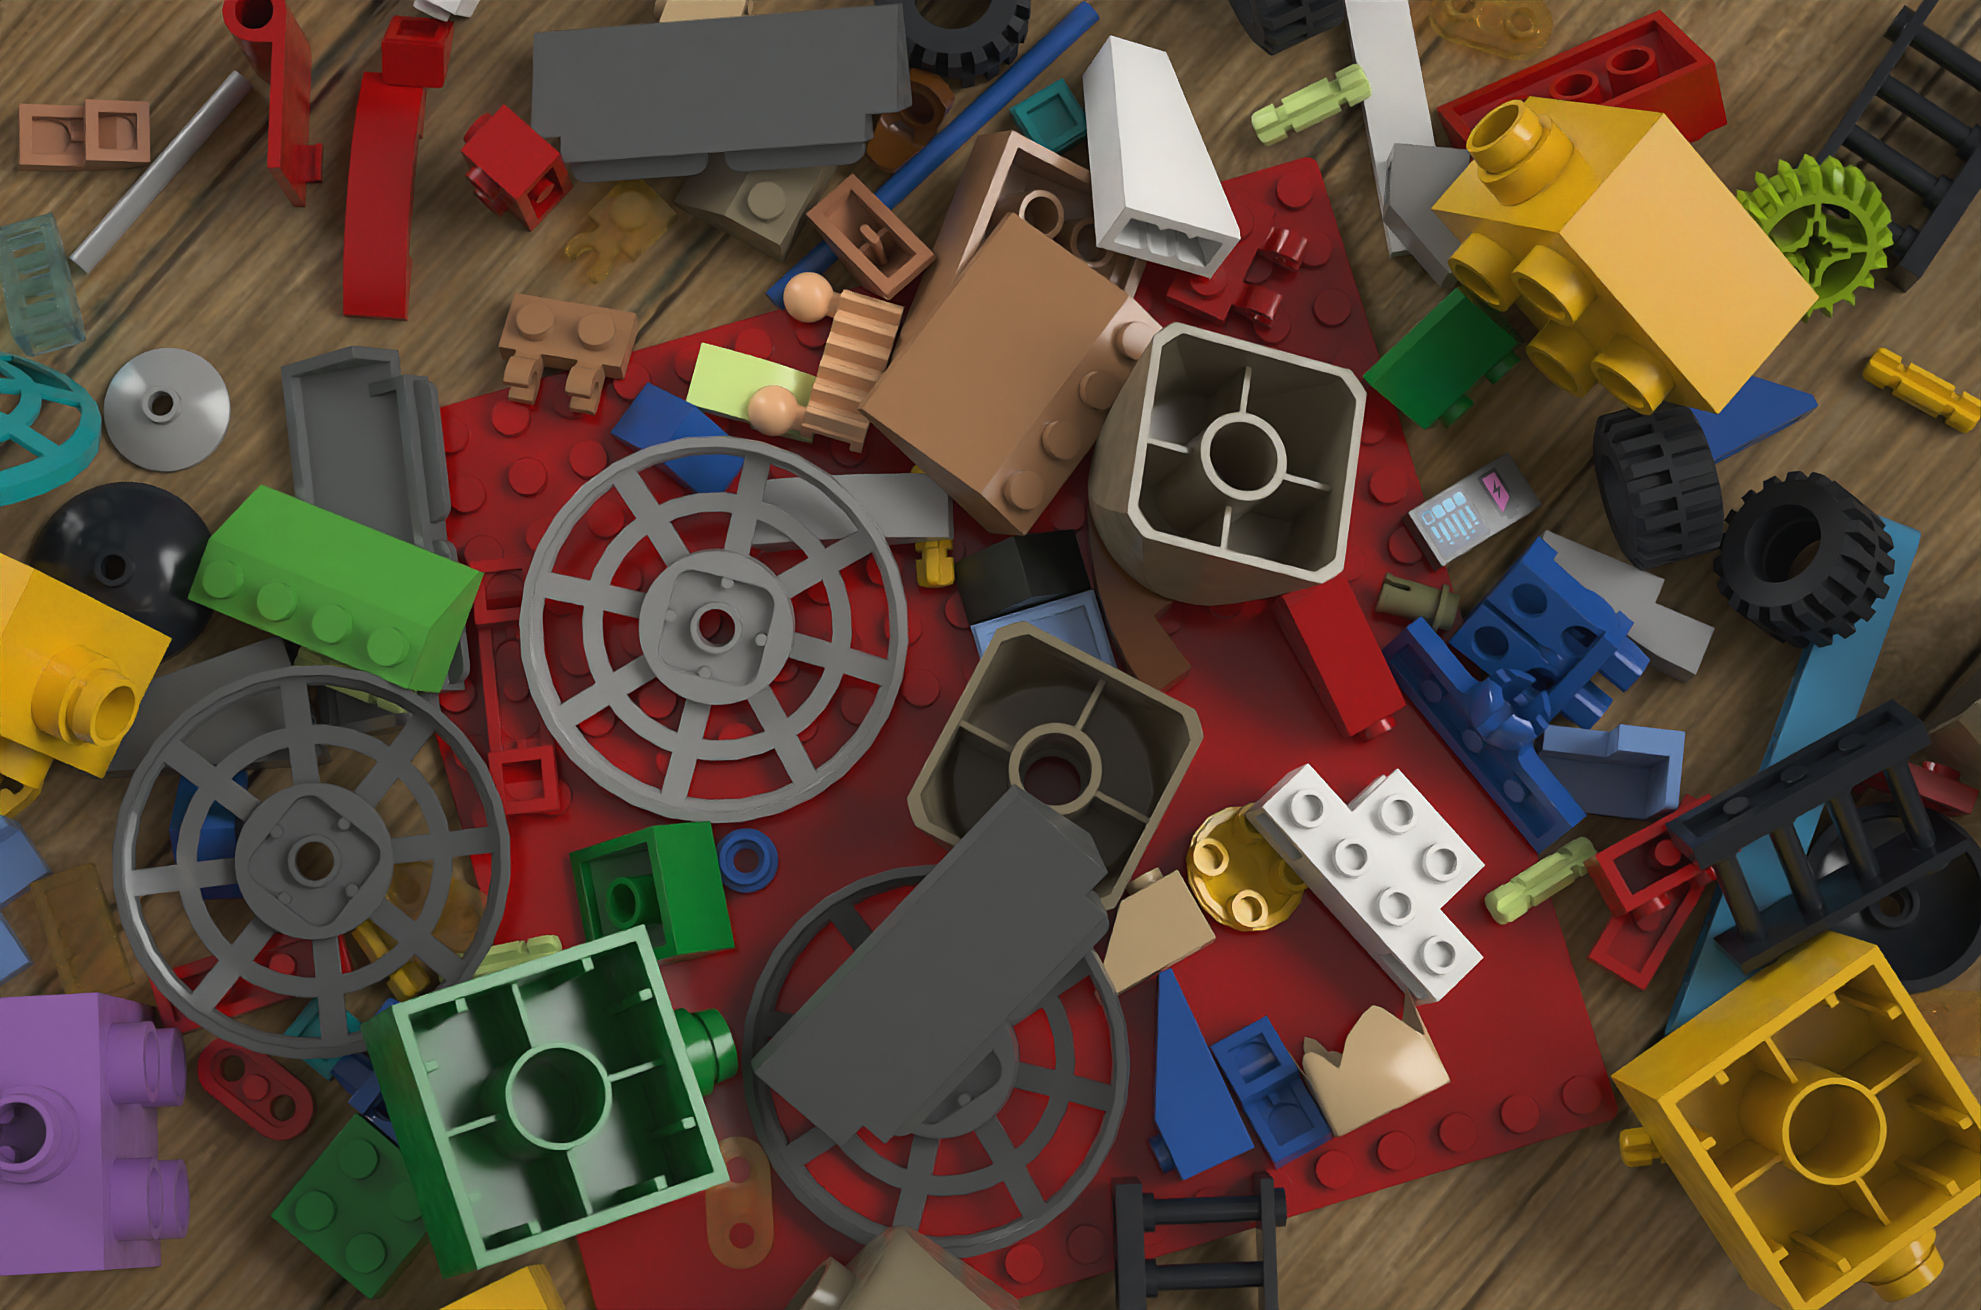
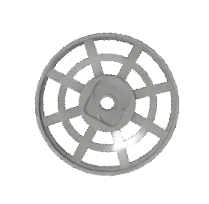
M730 436L685 437L648 446L614 462L585 483L556 514L536 548L524 582L519 618L521 658L531 696L547 729L568 757L598 785L631 805L667 818L692 822H744L778 814L812 799L843 777L870 748L890 715L903 680L909 643L907 600L898 565L882 531L861 502L831 474L803 457L762 441ZM725 454L745 458L737 494L727 492L695 493L671 499L659 505L638 474V472L655 464L687 456ZM770 464L790 471L820 489L847 514L858 530L825 548L818 537L797 518L773 504L762 501ZM613 487H616L636 519L628 524L608 545L594 568L591 580L552 572L558 552L578 520L598 498ZM723 511L732 513L724 549H706L691 554L670 522L678 517L699 512ZM757 521L766 522L786 534L805 552L808 558L776 576L765 564L749 556ZM648 535L667 568L656 578L647 593L610 585L613 575L627 553L639 540ZM872 553L880 570L889 607L890 641L887 659L850 648L852 639L851 607L845 583L839 570ZM820 581H823L827 590L832 610V642L795 632V615L790 598ZM545 598L584 606L582 616L583 646L590 672L596 683L564 703L561 702L553 685L544 651L543 611ZM712 609H720L727 612L735 623L733 638L724 644H714L707 641L701 634L699 627L700 618L703 613ZM604 610L639 618V638L644 654L613 672L604 644ZM788 657L824 667L823 675L812 694L793 714L787 717L769 684L779 674ZM843 673L879 684L874 703L855 734L831 759L815 769L798 734L805 730L826 708L841 682ZM658 677L670 690L686 698L678 732L650 718L627 694ZM747 699L764 728V731L758 734L738 739H703L711 705L731 704ZM610 706L615 714L635 733L656 746L672 752L662 790L642 783L614 766L588 743L576 725L605 707ZM774 748L793 782L775 791L741 799L707 800L687 796L697 759L709 761L738 760L763 754Z

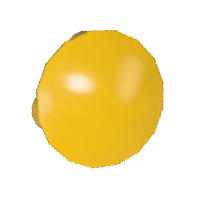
M1249 803L1243 807H1228L1207 817L1192 835L1186 857L1189 885L1200 906L1219 923L1239 931H1265L1287 920L1300 904L1304 890L1308 888L1305 882L1244 816L1255 803Z

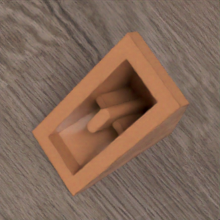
M853 173L806 213L810 223L859 286L862 285L864 289L887 300L893 298L936 260L935 254Z

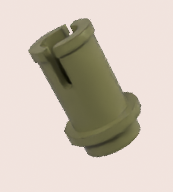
M1386 572L1378 594L1375 612H1384L1411 621H1415L1422 616L1435 633L1438 629L1449 632L1455 619L1460 595L1449 592L1450 586L1442 584L1441 588L1437 589L1402 579Z

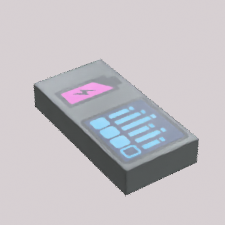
M1507 452L1411 510L1401 519L1433 570L1437 571L1542 505Z

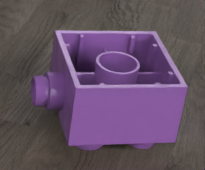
M99 992L0 998V1276L161 1266L160 1240L185 1238L190 1216V1191L187 1169L182 1159L158 1160L157 1107H173L183 1104L187 1079L185 1045L181 1030L178 1027L155 1029V1006Z

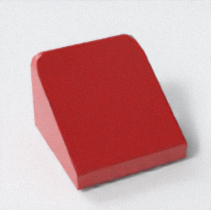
M400 15L392 17L381 41L383 82L389 85L442 88L447 77L454 35V22L451 20L445 22L436 18Z

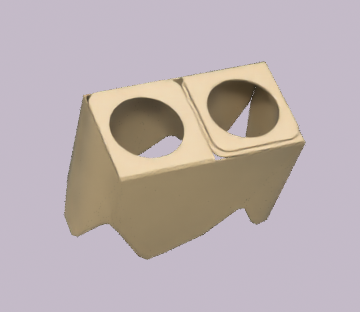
M1407 988L1402 1021L1385 1009L1372 1005L1362 1014L1348 1034L1343 1054L1335 1051L1328 1052L1315 1039L1305 1037L1303 1045L1305 1055L1302 1062L1305 1074L1293 1059L1313 1101L1332 1131V1137H1341L1389 1113L1391 1110H1395L1451 1082Z

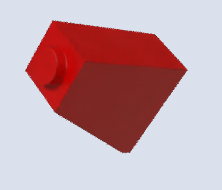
M1343 571L1323 584L1286 593L1269 605L1272 614L1342 739L1359 733L1365 743L1398 725L1392 713L1405 707L1407 704Z

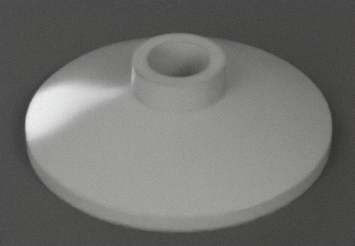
M177 348L154 349L131 359L117 372L111 381L104 401L105 426L117 450L135 465L149 471L161 473L184 471L205 461L222 443L231 418L230 395L224 380L217 370L202 357ZM163 395L171 396L173 399L171 411L163 416L155 415L152 411L154 401Z

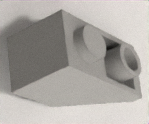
M1394 143L1387 159L1382 221L1440 287L1453 288L1458 279L1450 270L1447 261L1462 243L1430 208L1468 167L1470 153L1466 149Z

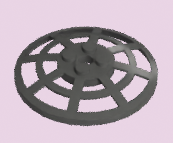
M330 665L287 666L250 674L212 691L183 711L154 741L135 770L119 809L112 846L113 889L121 925L136 959L157 989L188 1019L220 1039L257 1053L293 1059L337 1058L368 1051L361 1031L348 1033L344 994L359 991L383 980L402 967L413 955L417 956L444 978L433 992L471 980L489 952L501 923L511 878L510 834L502 799L486 763L467 736L436 706L411 690L388 682L368 672ZM330 685L363 691L392 702L413 716L390 746L375 737L354 729L327 724L312 725L307 686ZM280 689L286 728L273 730L247 741L224 757L216 767L183 743L199 726L227 707L259 693ZM433 732L451 747L470 774L484 806L488 827L449 831L447 818L436 793L422 773L411 763ZM315 744H328L349 748L370 756L377 763L354 792L338 785L320 783ZM289 748L293 786L280 790L261 802L232 780L239 771L258 758L279 749ZM168 764L199 787L193 795L181 823L176 849V865L136 870V843L142 812L154 782L165 765ZM398 778L407 786L419 803L427 821L430 834L391 838L384 820L375 807ZM216 800L245 822L237 841L235 857L197 862L201 829L211 805ZM320 842L332 851L334 856L333 869L325 878L312 880L300 873L296 858L299 850L306 843ZM491 853V879L486 907L472 942L462 958H460L431 934L439 921L448 898L453 872L452 857ZM433 860L429 893L419 917L414 921L385 898L392 882L394 864ZM238 883L246 903L256 914L233 944L224 937L212 920L203 900L201 888ZM180 891L183 907L193 929L207 949L219 960L194 991L177 977L158 950L144 919L139 896ZM368 918L399 942L392 950L375 962L353 972L342 974L338 935L353 930ZM276 931L291 937L311 939L315 977L306 978L283 974L261 966L253 960ZM239 977H242L251 984L278 994L302 998L318 997L321 1037H295L265 1032L231 1019L215 1009V1006Z
M937 864L891 869L858 879L825 897L793 925L773 950L755 985L745 1019L741 1058L745 1099L756 1136L773 1169L794 1196L825 1224L863 1245H867L889 1227L873 1222L843 1205L815 1180L804 1165L837 1143L817 1126L790 1143L780 1125L770 1086L754 1073L751 1060L769 1042V1037H774L795 1015L774 1011L779 992L793 964L815 935L832 922L855 951L873 931L854 906L881 893L905 886L918 885ZM1093 947L1024 1018L1017 1021L1005 1020L993 1033L995 1038L993 1050L912 1132L914 1138L907 1168L898 1166L879 1155L857 1133L841 1148L864 1171L888 1185L902 1189L892 1226L906 1225L918 1232L928 1195H965L993 1187L1004 1181L1022 1215L1021 1217L1005 1225L974 1234L952 1236L924 1235L957 1258L974 1257L1008 1247L1041 1230L1071 1206L1098 1174L1116 1140L1127 1104L1130 1054L1127 1025L1116 988ZM1088 975L1099 994L1109 1027L1112 1055L1110 1084L1074 1075L1076 1059L1073 1032L1066 1009L1059 995ZM1042 1007L1047 1014L1054 1037L1055 1070L1021 1062L1019 1044L1013 1026ZM1014 1088L1050 1096L1048 1105L1035 1129L1019 1147L1015 1148L996 1116L1009 1100ZM1069 1101L1105 1111L1099 1132L1083 1162L1066 1183L1045 1201L1026 1166L1040 1154L1053 1138L1066 1113ZM973 1130L993 1162L992 1165L965 1174H933L940 1139L957 1137Z

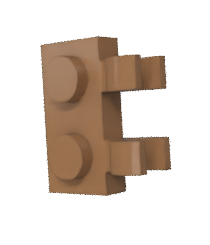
M514 293L498 346L502 359L509 360L503 378L504 385L511 386L508 395L509 401L534 405L544 367H551L570 371L565 386V394L572 396L569 406L570 411L595 415L600 402L605 377L624 380L639 329L637 314Z

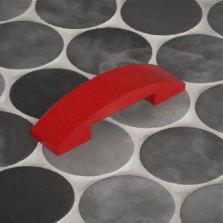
M364 71L356 109L345 212L343 315L347 318L408 321L413 262L409 255L418 142L419 139H423L427 88L386 84L383 82L382 72Z
M534 555L469 561L471 568L484 572L473 602L475 625L478 628L490 749V752H488L489 772L502 799L505 816L560 811L555 738L547 729L531 696L521 658L519 618L524 582ZM544 635V651H545V655H546V659H547L546 643H545V635Z

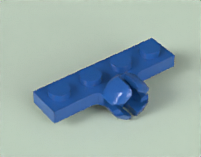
M1422 616L1407 626L1381 650L1396 683L1538 854L1587 816L1572 798L1569 791L1538 757L1533 748L1534 740L1550 725L1551 705L1545 690L1530 703L1521 694L1536 681L1532 675L1521 670L1502 668L1495 671L1484 681L1476 680Z

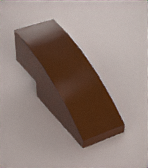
M1088 504L1086 511L1087 553L1094 593L1107 634L1125 672L1137 680L1165 693L1186 678L1191 670V665L1157 621L1171 610L1174 600L1150 591L1122 569L1101 540L1093 521L1090 505Z

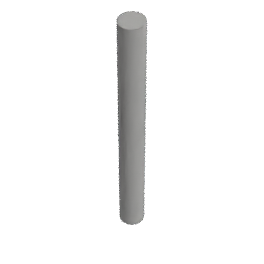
M234 70L72 253L69 259L89 274L248 94L253 85Z

